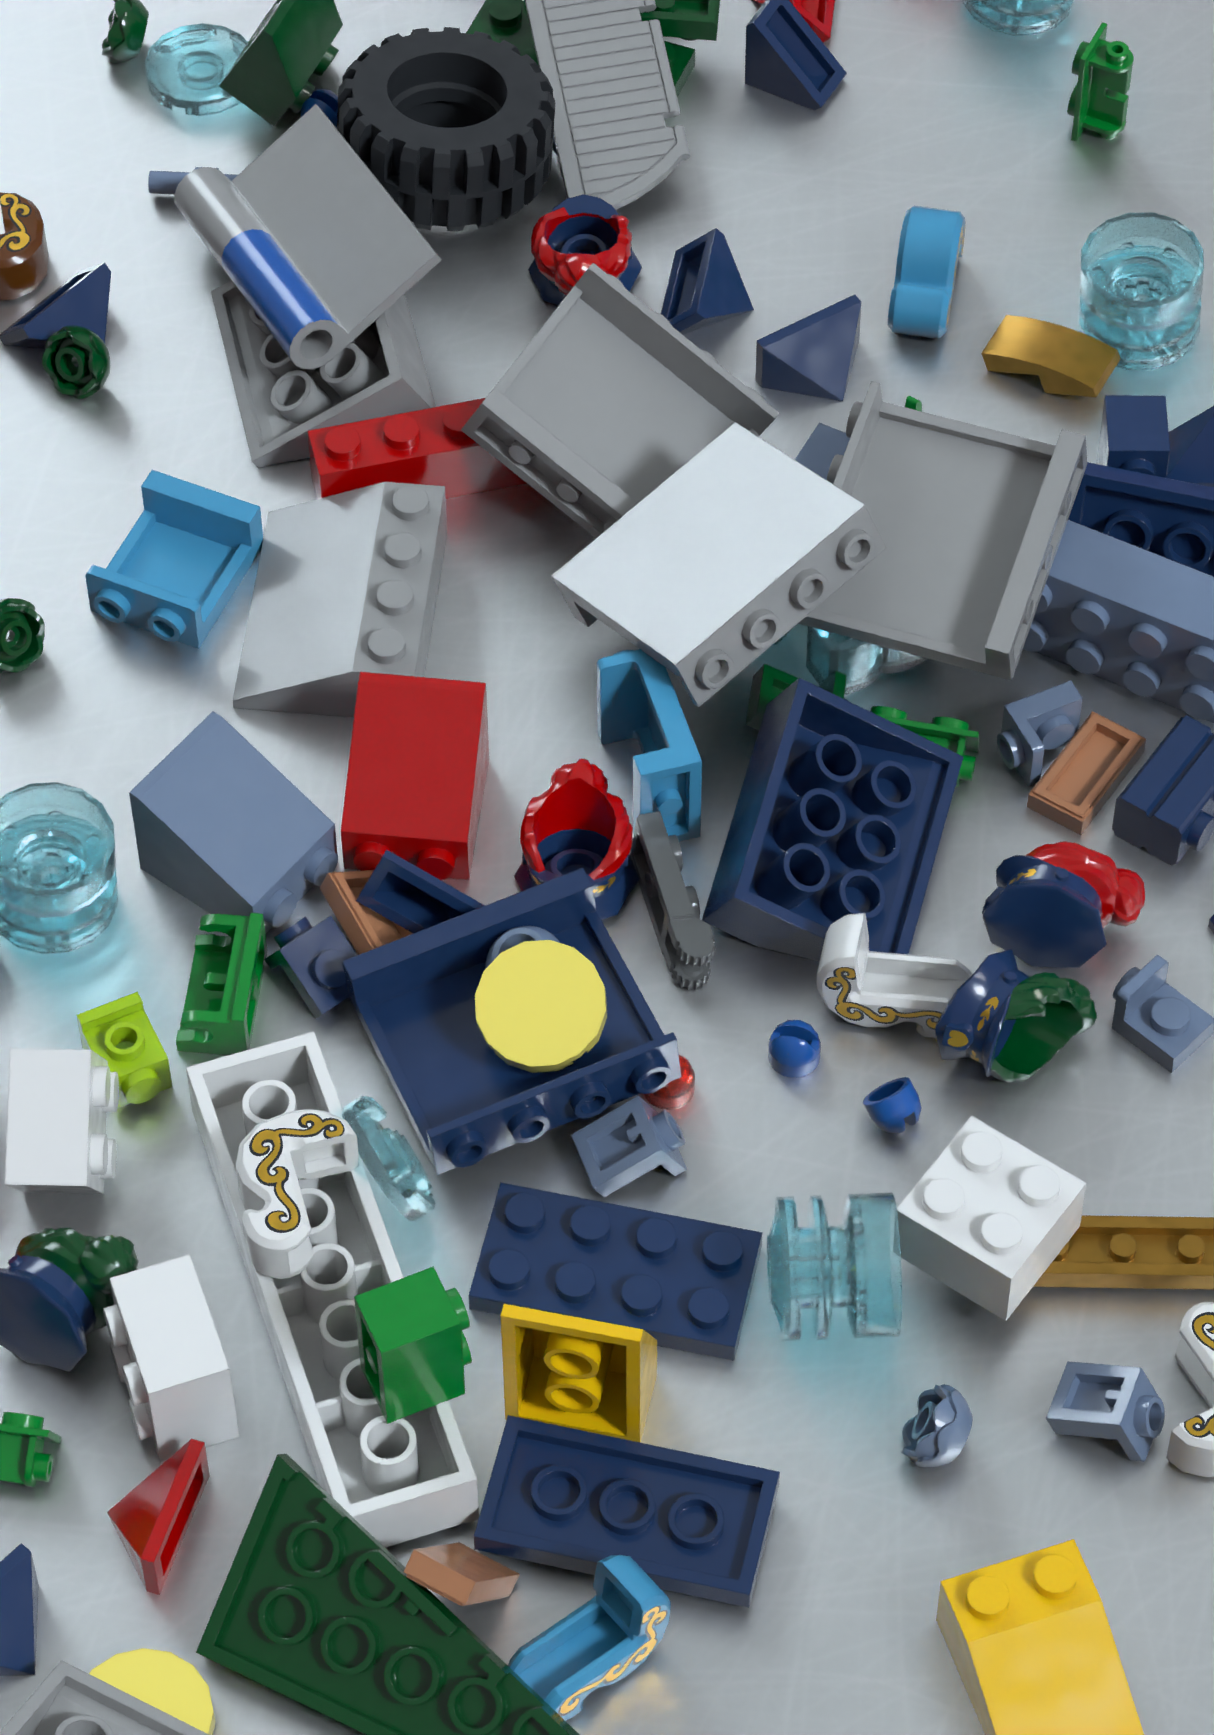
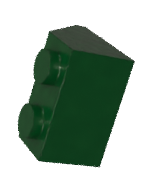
M276 0L219 87L273 126H275L287 109L297 114L301 110L303 103L306 99H309L316 88L308 79L312 73L321 77L339 51L331 45L343 26L334 0Z

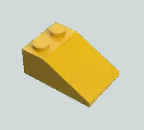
M503 1304L501 1312L505 1420L510 1415L641 1443L657 1377V1339L643 1329Z
M1074 1539L940 1582L936 1621L985 1735H1144L1102 1600Z

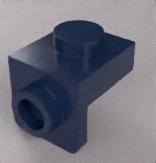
M305 916L274 937L280 949L264 960L271 970L278 965L282 967L315 1019L349 997L342 961L355 957L357 954L332 916L327 917L313 927Z

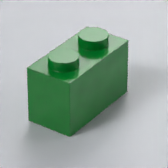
M434 1266L354 1296L361 1369L387 1424L465 1394L464 1366L472 1363V1357L462 1330L470 1327L469 1317L457 1289L452 1288L445 1291Z

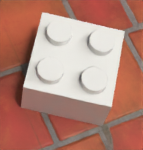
M10 1048L4 1185L22 1192L104 1194V1179H114L117 1158L115 1139H108L106 1134V1113L117 1111L119 1099L118 1073L110 1072L106 1059L93 1050Z
M971 1116L897 1207L892 1253L1007 1321L1080 1227L1086 1182Z
M190 1254L110 1278L114 1305L103 1308V1313L112 1341L109 1343L112 1358L120 1382H126L131 1398L128 1400L129 1408L139 1439L152 1437L161 1462L169 1459L190 1439L205 1442L206 1448L240 1437L230 1368Z

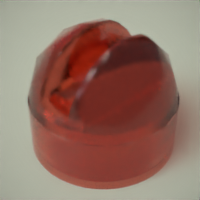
M679 1055L681 1078L669 1082L667 1088L663 1087L656 1092L644 1094L650 1104L660 1109L673 1110L683 1107L692 1099L695 1091V1073L686 1057Z

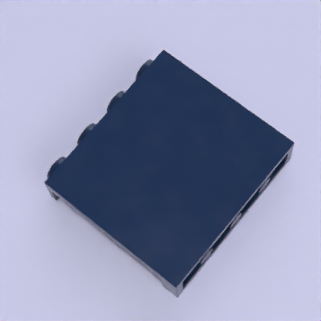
M583 868L342 961L350 1001L437 1175L456 1167L472 1166L486 1155L516 1143L534 1141L544 1135L546 1131L579 1118L594 1117L602 1113L608 1106L641 1093L649 1094L665 1087L669 1082L681 1078L677 1038L673 1032L664 1035L596 911L593 885ZM518 926H535L552 933L560 943L577 949L594 964L605 986L607 1019L599 1041L588 1053L586 1051L580 1058L574 1060L572 1065L559 1071L532 1073L506 1064L487 1045L476 1022L475 993L485 970L489 949L501 934Z

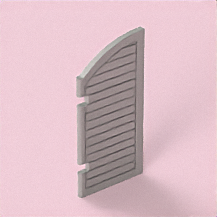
M524 0L538 66L541 72L549 79L553 88V98L555 99L553 135L567 199L582 194L598 197L612 205L615 210L637 200L663 181L681 161L690 158L684 127L682 125L666 127L664 119L679 116L680 108L660 21L657 19L642 21L640 13L645 11H654L656 9L655 0Z

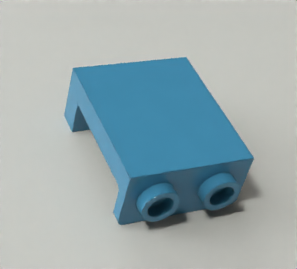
M151 470L141 485L144 511L106 569L92 565L85 575L90 610L111 622H124L152 632L165 641H178L199 649L262 549L263 529L260 506Z
M641 649L623 650L612 656L599 659L597 661V733L599 739L605 745L634 738L639 742L643 753L633 756V834L638 815L660 811L668 836L676 835L679 842L701 837L702 760L667 669Z

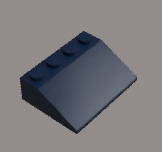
M802 678L797 679L766 706L702 921L757 947L820 961L825 935L829 926L848 914L866 913L869 951L909 954L963 756Z

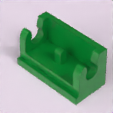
M250 913V916L207 914L201 916L199 930L222 932L228 936L216 934L196 935L195 952L180 1022V1030L177 1032L176 1046L177 1051L228 1056L250 1049L265 967L264 959L267 956L264 916L260 913Z

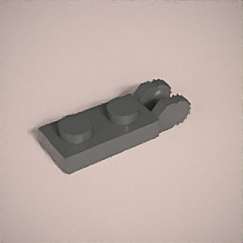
M660 811L640 814L636 818L630 857L640 878L638 882L662 955L664 954L669 971L672 972V978L675 979V984H679L680 988L684 987L687 990H696L698 987L702 988L703 984H707L710 977L711 969H709L710 963L708 961H712L716 949L711 926L700 920V905L695 888L692 885L685 886L681 875L683 867L682 850L677 836H668Z

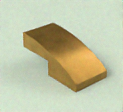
M1011 315L1005 316L981 353L988 371L1039 375L1045 393L1095 398L1121 359L1117 349L1082 332L1047 321Z

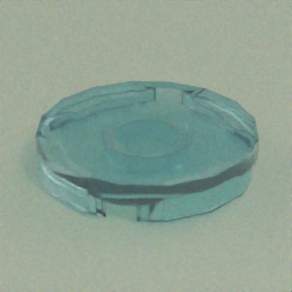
M204 23L181 26L162 35L150 47L145 60L149 92L160 105L172 110V105L185 108L187 115L204 116L222 113L240 104V101L220 88L219 85L248 41L240 33L225 26Z
M362 1095L342 1108V1117L357 1135L358 1154L385 1196L409 1221H416L435 1209L436 1201L431 1197L433 1196L431 1182L405 1136L400 1135L397 1130L393 1132L388 1127L384 1129L379 1123L387 1117L385 1115L387 1112L372 1097Z

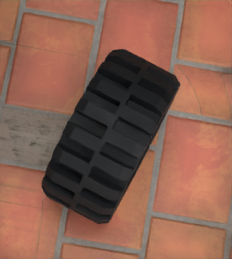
M444 27V30L440 32H429V28L413 29L408 36L402 37L397 33L386 37L381 42L380 47L373 44L361 53L342 76V84L338 89L337 130L410 221L414 222L416 228L431 230L432 226L447 227V231H463L466 225L476 224L478 229L493 225L497 217L502 216L508 219L517 214L524 207V204L528 205L542 191V186L548 181L551 171L555 118L553 88L537 63L527 54L520 56V51L515 45L505 40L501 43L495 42L490 34L475 31L473 35L460 33V28Z

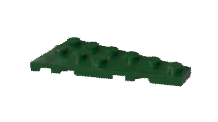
M277 1454L196 1653L366 1735H580L432 1592L407 1578V1574L404 1573L405 1567L288 1454Z

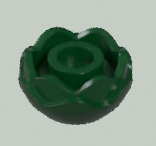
M114 0V8L108 15V36L103 40L101 54L109 57L110 62H126L137 57L140 53L149 16L148 10L140 0Z
M68 325L62 327L48 338L45 344L46 350L42 358V365L54 382L57 391L66 395H74L77 399H83L95 394L103 387L110 373V356L105 343L96 333L84 327Z
M18 598L0 600V673L22 672L31 663L36 661L43 652L45 624L42 617L35 611V606L26 600Z

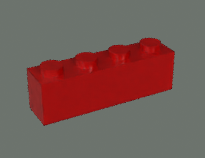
M485 398L307 431L311 478L317 499L382 482L445 486L446 499L528 483L461 431Z

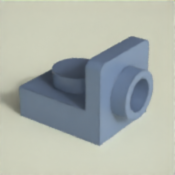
M1071 680L1004 705L1001 733L997 735L998 750L1006 766L1010 769L1016 767L1027 786L1037 783L1041 778L1044 749L1051 750L1064 745L1079 729L1083 698Z
M1156 955L1141 970L1137 967L1131 968L1116 985L1113 992V998L1116 1002L1112 1029L1172 1073L1213 1035L1214 1018L1166 983L1169 962Z
M640 1096L631 1099L571 1134L593 1189L603 1197L610 1195L660 1165L674 1176L687 1170L678 1149L685 1145V1139L677 1122L667 1110L658 1113Z
M1067 1361L1046 1420L1055 1434L1116 1439L1130 1460L1144 1462L1153 1439L1159 1436L1162 1431L1165 1410L1161 1398L1141 1367Z

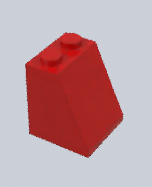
M360 672L341 824L344 869L374 870L387 849L439 880H446L448 878L470 880L489 765L486 683Z

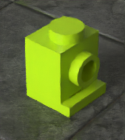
M138 992L76 1015L82 1049L93 1050L108 1061L110 1072L118 1073V1108L130 1103H144L154 1098L159 1092L172 1087L168 1057L149 1021Z

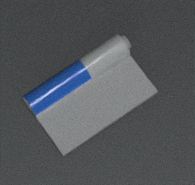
M316 104L232 181L216 168L202 167L187 174L178 184L175 192V204L294 365L302 369H315L331 361L442 260Z

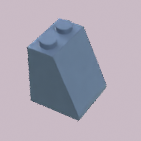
M214 711L129 792L140 868L210 914L250 916V913L263 914L266 934L273 927L278 928L285 924L293 914L297 902L314 885L320 886L327 873L334 872L337 866L338 854L335 823L235 728Z

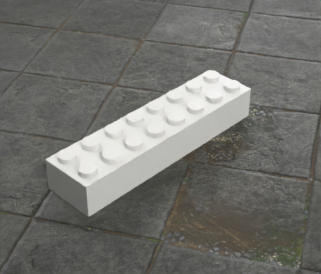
M315 1032L186 1067L192 1112L320 1486L385 1548L478 1520L477 1478L449 1401L387 1424L361 1369L354 1296L404 1277L360 1156L359 1166L352 1171L314 1180L298 1179L311 1226L309 1238L314 1252V1258L301 1273L291 1278L279 1279L269 1277L256 1270L248 1257L242 1226V1216L245 1207L239 1195L236 1161L241 1141L257 1124L285 1112L304 1109L322 1110L346 1120Z

